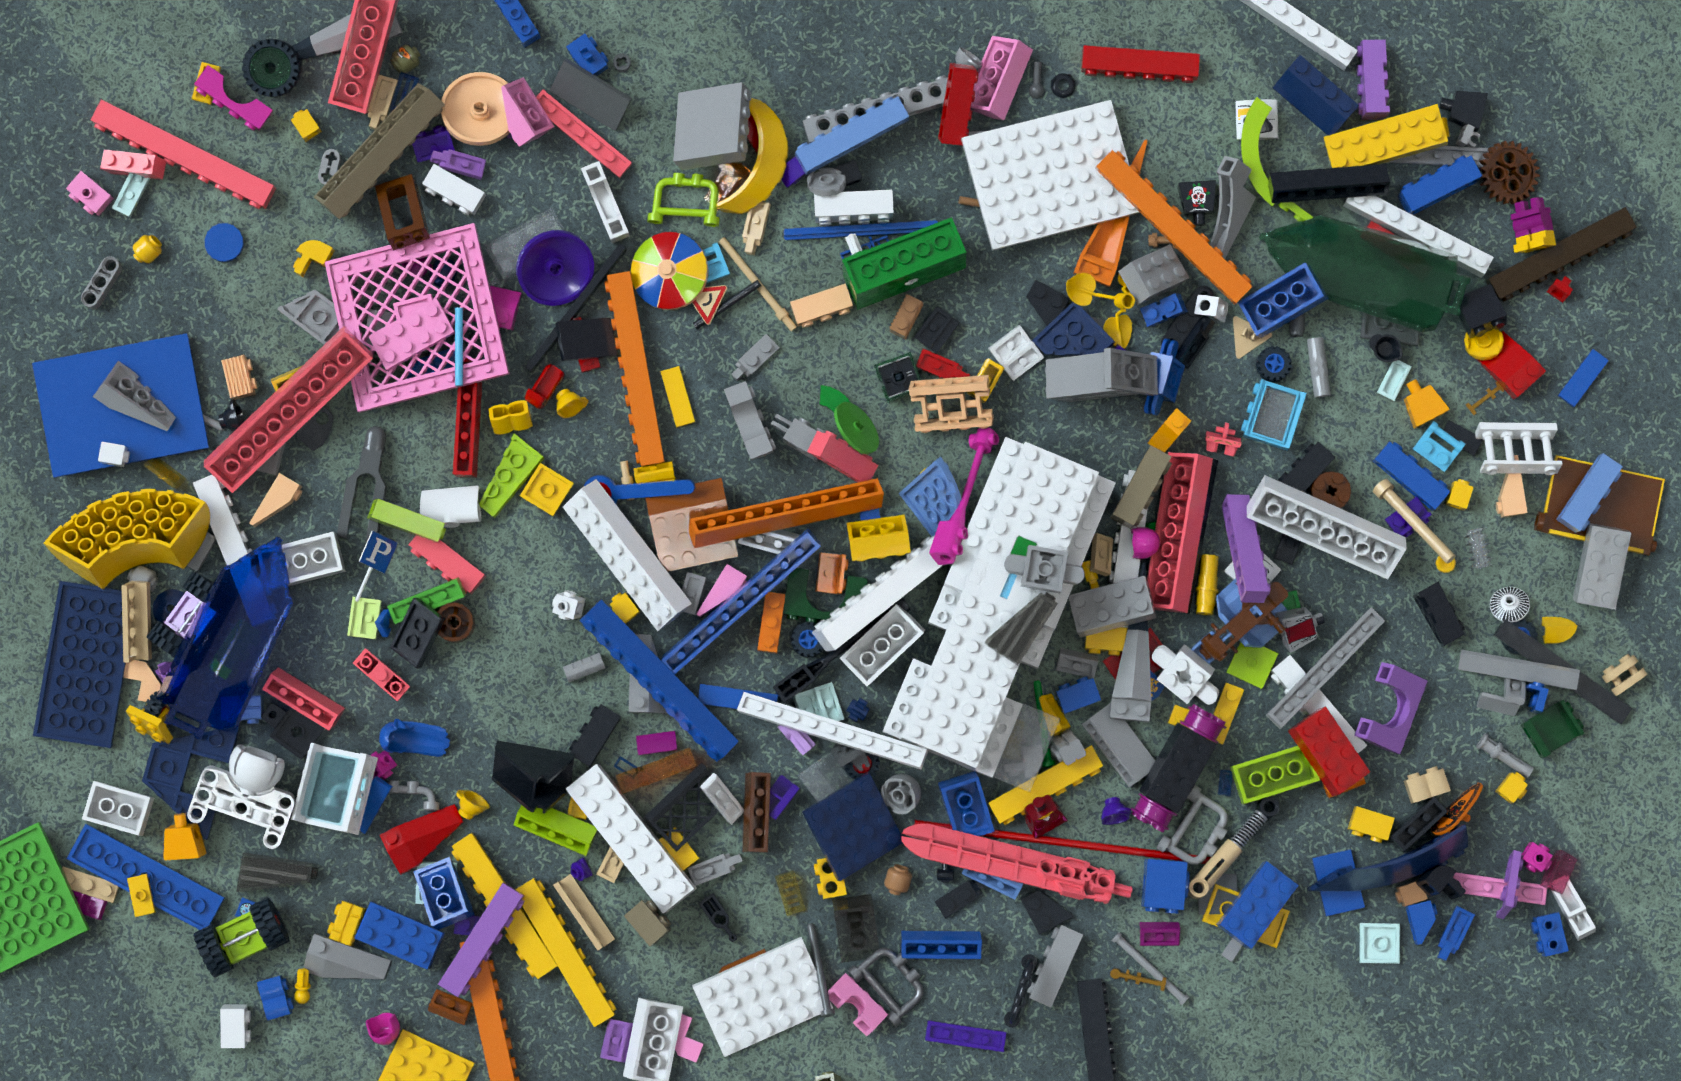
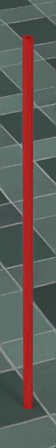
M915 820V824H932L952 829L951 824ZM994 830L995 832L982 835L985 837L1183 861L1170 852L1048 836H1039L1035 839L1033 834ZM1206 857L1200 864H1206L1211 857Z

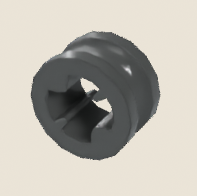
M620 53L614 57L613 65L617 71L625 72L630 68L631 61L626 54ZM623 58H625V63H627V65H622L621 67H618L617 65H619V63L617 62V60H622Z

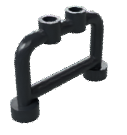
M1031 954L1025 955L1021 960L1024 969L1019 980L1011 1011L1004 1016V1022L1008 1027H1016L1019 1024L1021 1009L1026 1004V992L1032 984L1031 976L1033 969L1037 966V959Z

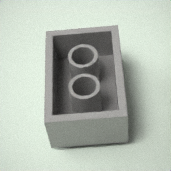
M1171 245L1138 258L1118 271L1128 290L1134 296L1137 305L1168 292L1189 279L1187 272Z

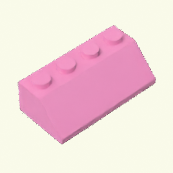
M992 36L982 59V67L977 71L978 82L974 83L973 89L975 91V100L971 102L970 110L993 119L1004 120L1033 49L1020 40Z

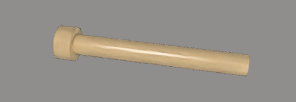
M1388 479L1379 482L1373 489V493L1380 500L1385 499L1447 564L1453 561L1456 557L1455 554L1393 491L1394 485Z

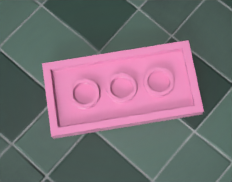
M435 298L368 337L383 366L389 371L455 334V330L439 300Z

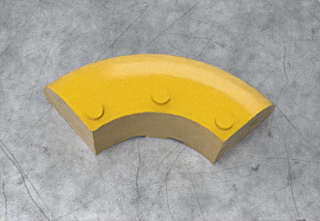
M141 489V491L132 493L129 491L112 495V498L104 501L98 500L86 506L87 509L79 514L75 513L72 515L68 522L63 526L60 525L44 542V545L73 572L99 588L104 589L115 577L124 571L142 564L167 563L184 569L199 550L206 537L210 523V510L205 501L185 493L184 495L174 493L172 490Z

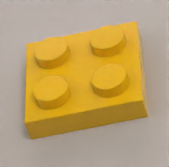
M540 463L520 494V497L554 517L574 483Z

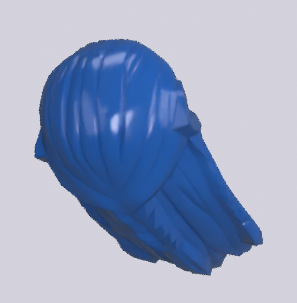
M397 718L394 722L387 723L381 729L379 736L382 749L389 753L408 752L440 757L446 754L445 749L450 745V740L446 737L448 735L446 729L436 725L401 721Z

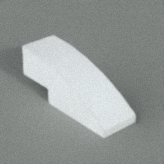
M1565 875L1549 883L1551 891L1576 939L1579 941L1594 933L1596 927L1568 876Z

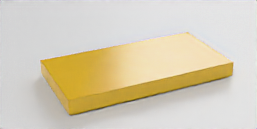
M1217 884L1214 886L1206 912L1202 918L1203 922L1218 927L1216 924L1224 915L1222 906L1226 903L1232 904L1229 901L1223 902L1219 908L1221 914H1209L1217 890L1219 889L1236 896L1239 895V892ZM1282 908L1258 942L1277 948L1290 911Z

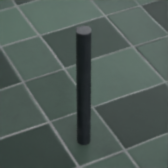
M758 280L754 281L720 304L714 318L760 288V282ZM702 317L693 322L696 329L706 324Z

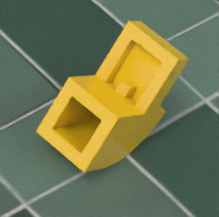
M317 240L302 243L296 250L302 256L301 258L298 257L293 266L295 268L294 272L304 277L312 261L326 267L325 262L330 261L335 250Z

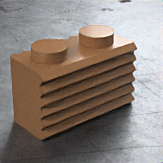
M905 295L902 305H900V309H898L895 319H893V323L889 326V331L906 340L923 307V302L910 295Z

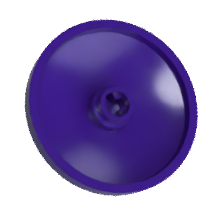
M564 230L546 231L532 238L521 250L516 264L517 279L525 294L535 302L549 306L563 305L578 298L592 280L594 273V259L587 244L577 235Z

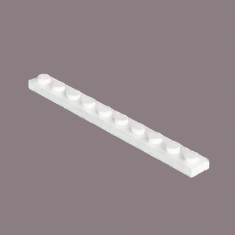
M746 692L743 693L737 708L739 713L917 769H922L928 750Z

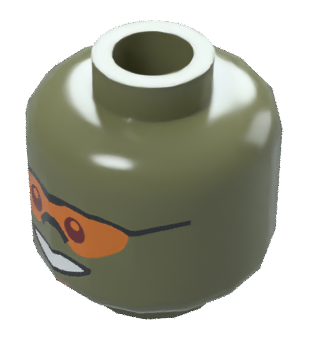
M405 44L392 53L390 61L397 72L406 74L419 65L418 57H420V53L415 47L411 48Z

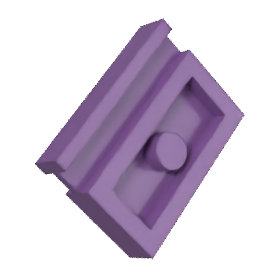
M609 1018L601 1050V1058L626 1062L633 1023Z

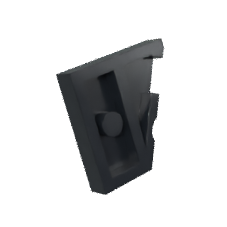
M1039 890L1021 899L1039 935L1073 917L1071 913Z

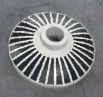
M1515 587L1499 589L1490 600V610L1493 616L1500 621L1506 619L1511 623L1517 622L1527 615L1530 608L1529 598L1526 593Z

